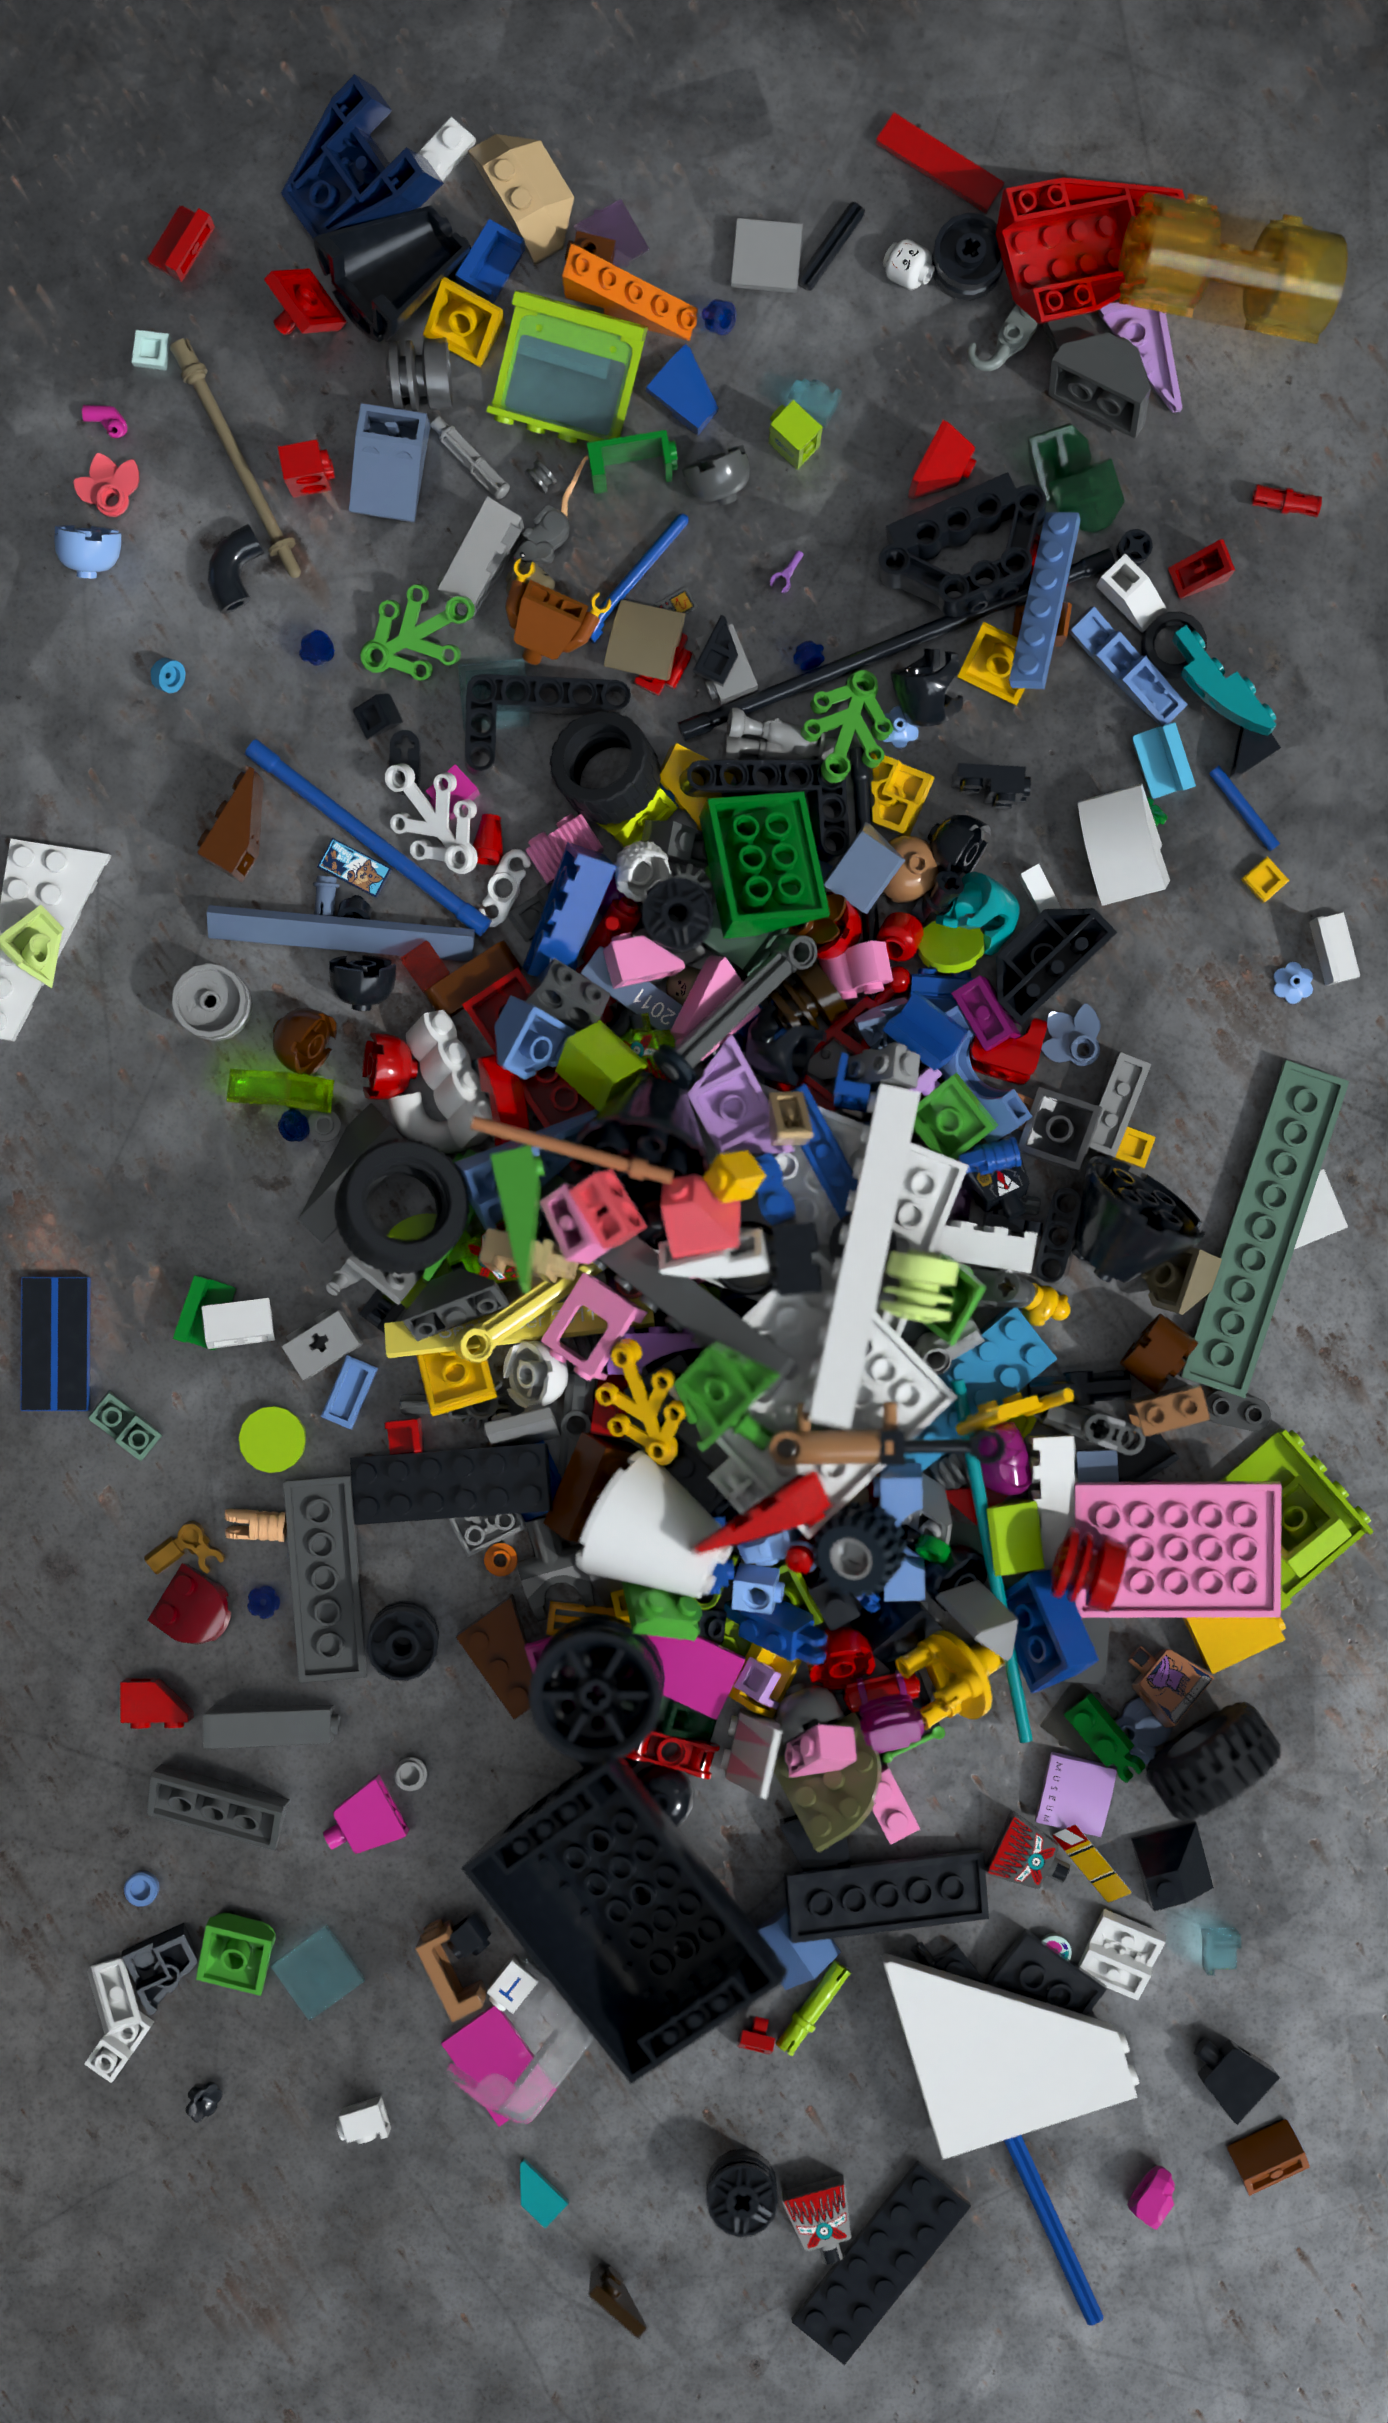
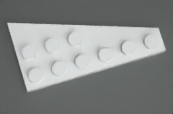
M10 839L0 900V935L38 906L42 905L64 928L59 947V957L82 914L81 910L90 893H93L98 883L96 881L104 866H107L111 855ZM0 949V1039L15 1041L44 983L19 968Z

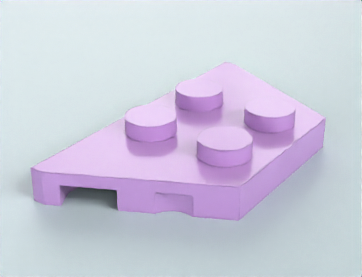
M729 1036L717 1055L708 1064L702 1076L687 1094L719 1154L746 1150L750 1154L793 1152L792 1145L771 1146L769 1102L734 1036Z

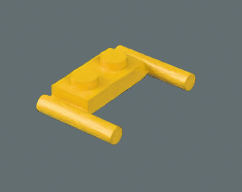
M1065 1388L1041 1398L1035 1395L1024 1399L1022 1393L1003 1398L1004 1404L998 1406L996 1400L978 1405V1413L967 1416V1420L959 1422L956 1425V1432L960 1436H964L1023 1414L1029 1417L1072 1401L1074 1393L1071 1389Z

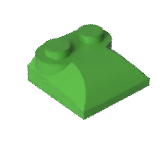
M940 1254L941 1260L958 1263L951 1256ZM959 1263L956 1285L939 1287V1293L951 1297L953 1303L937 1302L936 1310L951 1312L950 1320L922 1323L947 1344L954 1346L981 1300L986 1286L973 1275V1271L969 1266Z
M622 1581L632 1633L696 1640L700 1633L698 1622L702 1616V1609L694 1598Z
M220 1913L210 1917L206 1924L196 1980L261 1996L272 1947L276 1940L273 1928L267 1923L230 1913Z

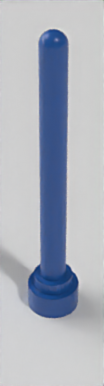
M681 513L676 516L598 607L603 608L610 598L611 607L607 612L600 613L598 616L600 621L588 640L589 642L595 643L603 634L602 628L605 626L603 622L689 522L686 514Z

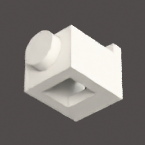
M382 2096L344 2107L339 2116L340 2120L336 2121L339 2137L342 2141L346 2140L347 2143L357 2140L358 2144L366 2143L375 2139L377 2133H380L381 2139L388 2137L391 2130Z

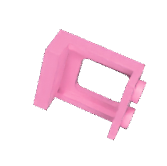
M583 1272L541 1339V1342L550 1347L549 1353L552 1357L562 1363L568 1360L576 1367L573 1371L588 1381H591L592 1378L605 1381L608 1374L602 1370L611 1357L612 1348L621 1341L632 1322L641 1324L648 1312L597 1277ZM581 1306L587 1307L608 1323L607 1330L588 1360L559 1341Z

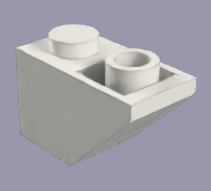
M1126 554L1101 576L1096 585L1142 633L1167 609L1149 577Z

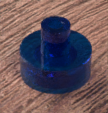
M715 299L708 307L703 309L702 318L709 332L727 335L735 326L737 312L733 303Z
M314 630L302 638L299 655L303 661H309L315 666H321L333 659L334 646L330 637L325 632Z

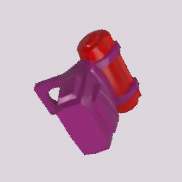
M897 1669L895 1673L864 1680L858 1678L854 1683L845 1684L843 1699L852 1713L860 1712L863 1718L860 1721L862 1736L866 1744L871 1746L874 1751L884 1753L910 1746V1743L921 1741V1734L924 1733L923 1719L919 1708L913 1707L912 1700L918 1698L920 1693V1681L915 1673L905 1678Z

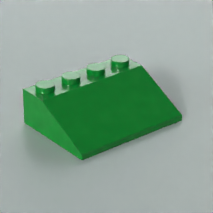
M804 792L707 799L699 819L723 939L758 936L830 915Z

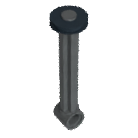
M781 934L776 937L771 946V955L676 1047L672 1048L668 1045L660 1044L659 1051H653V1060L664 1076L678 1087L689 1089L690 1083H695L697 1079L692 1068L787 976L793 974L797 969H807L813 965L817 957L815 942L810 937L804 935Z

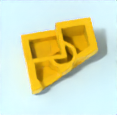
M675 743L669 748L661 766L660 783L666 790L673 793L678 806L688 812L698 825L696 827L697 830L702 831L699 816L707 799L723 797H690L683 793L679 785V778L682 772L695 761L710 759ZM692 772L691 778L693 782L703 786V777L697 772ZM724 772L725 781L731 784L734 775L730 772Z
M871 753L870 757L877 760V756ZM884 755V759L879 766L873 768V781L871 782V791L874 795V806L872 807L873 823L899 836H910L935 778L931 774L904 765L899 760Z

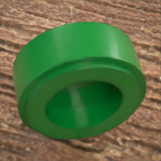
M921 1535L915 1546L917 1554L929 1562H944L951 1552L950 1547L945 1542L930 1535Z

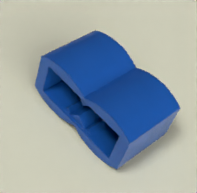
M770 1153L754 1158L766 1174L756 1190L759 1193L760 1211L765 1220L771 1226H776L795 1219V1203L791 1194L783 1186L784 1177L778 1161Z

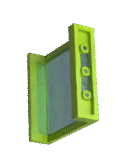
M523 290L515 291L512 301L515 309L493 402L488 405L486 412L495 414L494 420L501 423L513 425L514 420L526 423V429L532 432L545 434L546 429L558 432V439L577 443V439L595 442L621 437L648 326Z

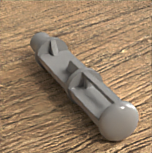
M440 416L436 417L430 426L439 434L438 439L495 499L498 500L506 496L510 485L466 441L454 426L447 425Z

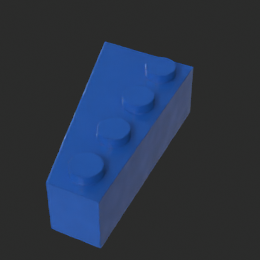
M567 842L523 964L527 974L538 977L554 958L576 971L577 957L581 948L586 944L591 924L617 867L605 854Z

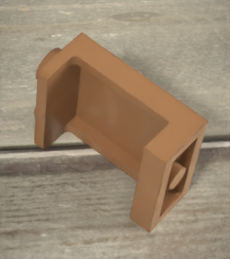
M1186 1384L1160 1391L1158 1394L1152 1393L1124 1401L1129 1423L1141 1428L1144 1436L1207 1421L1210 1418L1202 1386Z
M438 1919L423 1928L424 1933L420 1935L415 1949L451 2021L454 2022L482 2008L487 1995V1989L482 1979L463 1988L441 1944L450 1938L454 1924L452 1920L443 1923L441 1919Z

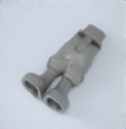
M731 708L727 720V733L724 736L722 760H738L741 756L756 755L759 760H825L829 754L833 753L837 738L825 736L824 732L817 741L808 742L801 735V728L803 727L801 725L784 722L778 718H768L761 722L747 717L740 708ZM808 728L811 733L817 734L816 730ZM743 734L758 735L766 740L758 741L741 736Z

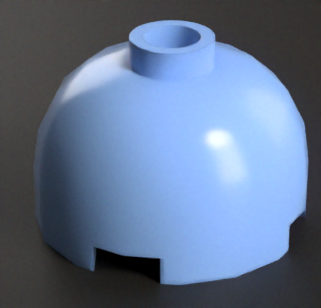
M75 525L55 526V552L59 561L65 567L77 570V577L97 578V572L109 570L118 560L122 533L115 529L91 526V528H75Z

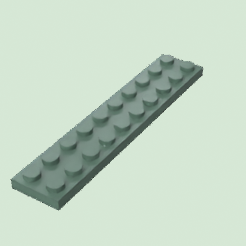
M1288 1060L1283 1061L1219 1255L1222 1261L1212 1291L1205 1297L1193 1334V1338L1199 1343L1192 1353L1185 1358L1186 1363L1179 1377L1242 1398L1246 1397L1349 1084L1348 1080Z

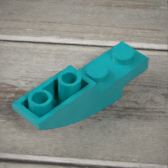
M1187 625L1175 632L1172 642L1188 662V665L1183 668L1181 677L1205 703L1232 722L1265 736L1271 734L1277 726L1274 722L1276 716L1268 704H1261L1254 695L1256 688L1250 679L1246 676L1242 678L1237 671L1228 678H1225L1224 674L1226 672L1224 667L1216 657L1210 658L1204 650V647H1206L1205 642L1197 631L1191 632Z

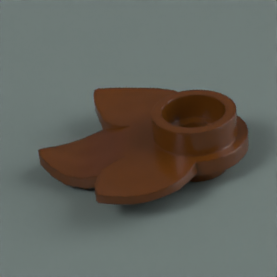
M840 894L826 895L830 915L825 918L788 927L790 934L808 936L817 944H824L834 940L840 934V930L835 922L842 917L845 911L846 897Z

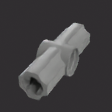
M970 1318L954 1346L947 1344L935 1333H926L918 1338L912 1350L936 1375H940L949 1369L952 1360L985 1340L973 1319ZM932 1352H938L936 1355L928 1356Z

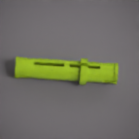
M836 1960L832 1962V1965L800 2010L793 2012L791 2015L793 2020L775 2042L784 2052L787 2050V2054L790 2056L795 2054L794 2052L809 2032L813 2033L816 2029V2021L848 1976L852 1974L851 1971L844 1965H840Z

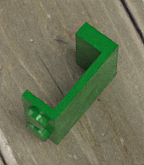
M667 430L587 443L594 494L607 492L604 468L607 465L662 456L666 482L673 481L672 470H678L675 440L668 441Z

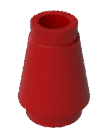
M483 814L481 816L472 845L477 852L478 864L495 866L499 864L500 858L503 857L501 817L498 815Z

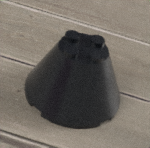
M640 1072L637 1074L636 1079L629 1081L579 1132L575 1140V1144L632 1160H634V1157L648 1160L650 1165L674 1171L673 1178L692 1174L704 1177L710 1168L709 1158L687 1096L688 1089H682L676 1084L662 1078H657L649 1072ZM574 1158L576 1165L581 1164L587 1171L586 1178L594 1173L613 1169ZM613 1169L631 1201L644 1203L651 1198L662 1199L663 1182L645 1177L643 1180L629 1177L630 1173Z
M1095 1156L1086 1167L1075 1245L1071 1251L1077 1258L1095 1267L1094 1273L1097 1277L1108 1283L1113 1278L1128 1283V1281L1162 1264L1202 1240L1205 1231L1202 1230L1200 1232L1198 1229L1202 1224L1201 1220L1175 1193L1149 1175L1143 1180L1129 1172L1131 1165L1106 1156Z

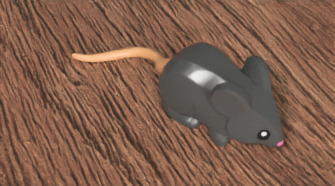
M587 455L581 461L570 485L563 495L561 511L549 505H546L533 521L535 526L527 528L523 533L526 540L513 555L514 559L522 558V562H540L544 564L551 563L554 560L555 554L553 551L564 544L569 536L570 524L567 518L568 498L588 459Z

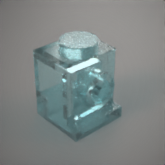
M803 378L802 382L798 379L795 381L788 398L797 402L823 429H826L841 401L842 390L836 388L834 393L829 392V387L821 381L813 379L811 382Z

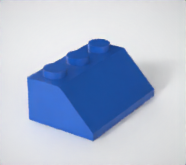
M1052 1569L1029 1573L1005 1591L1007 1607L1018 1618L1014 1644L1018 1664L1031 1693L1038 1692L1076 1676L1099 1661L1075 1602L1067 1600L1068 1585L1060 1599L1051 1596Z

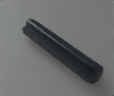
M851 202L798 276V283L807 290H812L864 217L865 209L861 205Z

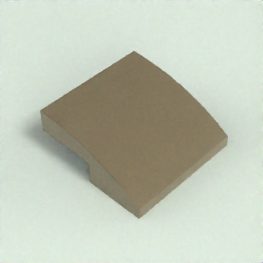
M621 600L611 630L604 667L666 681L670 680L676 647L680 646L686 613Z

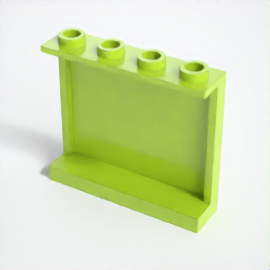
M1278 1428L1217 1482L1280 1481L1282 1490L1296 1477L1301 1475L1335 1512L1352 1534L1350 1538L1301 1578L1297 1576L1281 1557V1611H1284L1293 1603L1290 1599L1365 1533L1371 1535L1374 1531L1368 1525L1371 1522L1369 1516L1359 1506L1353 1508L1346 1500L1349 1494L1344 1487L1336 1480L1331 1483L1325 1476L1324 1472L1327 1471V1468L1315 1455L1309 1457L1302 1449L1305 1443L1292 1429L1287 1432L1286 1429Z

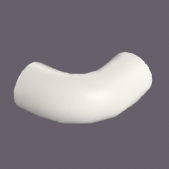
M421 1092L388 1099L392 1118L398 1132L405 1139H413L416 1142L423 1141L424 1144L428 1143L431 1147H436L438 1151H442L445 1154L467 1151V1148L462 1149L452 1138L448 1128V1120L436 1121L426 1114Z

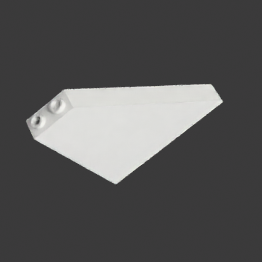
M890 1954L881 1955L937 2146L943 2159L1137 2098L1134 2086L1139 2085L1138 2076L1133 2064L1128 2065L1125 2053L1130 2052L1124 2033H1118L1112 2023Z

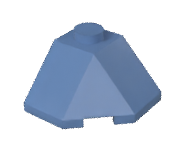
M510 996L495 1024L498 1065L523 1079L530 1078L536 1075L537 1070L546 1066H557L566 1039L576 1034L577 1031L539 1008Z

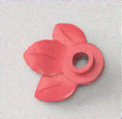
M97 453L91 463L89 477L74 479V487L82 501L96 505L98 510L105 516L117 517L127 510L129 495L138 487L139 469L133 459L124 462L118 467L111 459L101 453ZM110 497H118L116 505L109 506L107 504Z

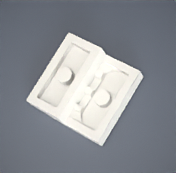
M1103 1909L1078 1966L1104 1983L1107 1988L1138 2001L1152 1976V1967L1166 1943V1934Z

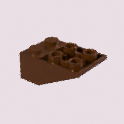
M250 766L246 773L242 771L237 776L232 786V789L235 790L228 802L224 800L215 813L217 821L211 831L206 829L197 843V846L200 847L197 853L206 862L241 883L258 858L260 848L264 780Z

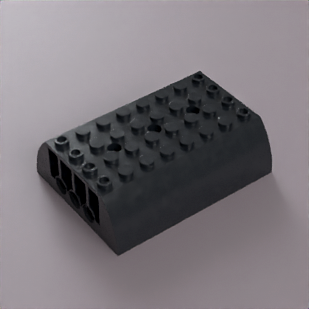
M611 1757L606 1762H591L515 1817L461 1868L630 2084L780 1986L787 1974L786 1964L622 1757L616 1760ZM601 1833L605 1835L609 1841V1846L599 1845L594 1838V1834ZM642 1886L648 1889L651 1899L641 1898L637 1894L636 1887ZM678 1941H688L693 1947V1952L687 1953L681 1950Z

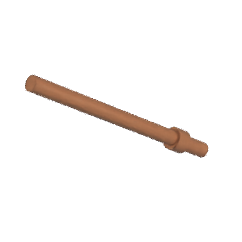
M474 1116L471 1129L627 1172L630 1173L629 1177L643 1180L645 1177L671 1184L674 1171L650 1165L648 1160L637 1157H634V1160L478 1116Z

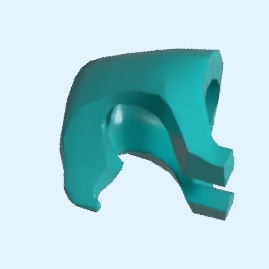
M976 871L967 873L961 878L964 884L963 892L958 897H954L952 909L947 914L937 915L936 924L966 929H975L983 926L984 954L994 955L1014 933L1019 919L1020 906L1016 897L995 879ZM966 914H975L973 918L964 917Z

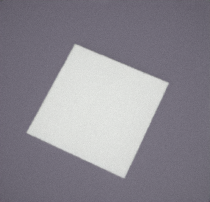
M1324 1169L1319 1172L1294 1249L1348 1228Z

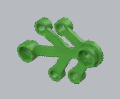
M422 584L412 585L407 590L408 603L399 636L388 641L392 620L399 617L401 607L395 600L383 601L379 606L380 618L373 640L367 641L360 652L363 666L374 673L383 672L390 667L411 674L414 679L422 681L432 675L433 668L431 663L423 659L413 662L395 655V653L407 648L437 658L444 665L457 663L460 660L461 652L456 645L448 644L442 646L423 638L452 622L462 624L471 620L475 612L473 602L466 596L453 597L447 602L445 611L416 626L421 605L428 600L429 591ZM416 588L420 589L423 594L420 601L413 597V591ZM459 603H463L467 607L465 615L458 613L457 606ZM387 604H391L394 607L393 616L386 614L385 607ZM375 649L382 652L383 657L380 662L376 661L373 657ZM446 649H451L454 652V659L452 661L446 659ZM419 664L426 667V674L424 676H420L417 673V666Z
M860 670L852 673L846 680L845 686L829 692L819 691L810 702L812 711L823 715L828 712L832 704L850 699L847 709L818 720L809 719L801 728L802 737L808 742H815L822 733L841 726L833 753L827 756L821 766L822 775L828 782L839 783L850 772L851 764L846 756L854 733L864 750L862 761L867 767L875 768L884 759V751L876 744L874 738L886 740L893 731V724L885 717L875 698L878 693V682L876 677L869 671ZM857 685L862 686L865 689V691L858 688ZM817 700H822L826 706L819 705ZM863 705L874 722L871 727V733L860 714ZM878 725L883 726L886 732L880 731ZM807 727L814 728L817 734L811 733ZM869 753H874L877 756V760L872 759ZM830 767L835 768L838 774L832 772Z

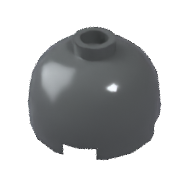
M744 445L728 448V454L709 455L682 469L689 489L698 499L706 502L718 500L719 506L738 499L736 493L746 486L750 474L749 460Z
M805 1682L786 1689L788 1696L779 1703L776 1710V1721L780 1723L781 1737L786 1743L816 1725H831L844 1717L841 1704L834 1693L826 1687L819 1685L806 1687Z

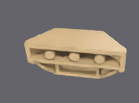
M495 134L469 149L468 154L515 233L524 239L525 250L534 265L562 250L574 203V196L541 140Z

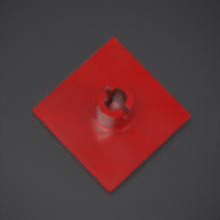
M310 268L273 270L264 279L284 307V310L273 321L277 330L282 334L289 335L296 327H298L302 334L339 331L347 323L345 317Z

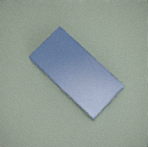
M346 1355L320 1417L352 1430L378 1367Z

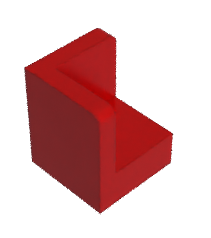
M421 1417L384 1422V1427L388 1431L390 1455L411 1452L420 1453L424 1451Z

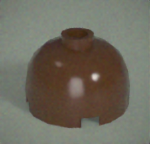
M297 1008L292 1010L283 1018H280L274 1025L273 1050L276 1057L284 1067L299 1076H303L302 1073L307 1075L313 1074L323 1065L332 1050L325 1047L330 1037L336 1038V1022L333 1017L315 1009Z

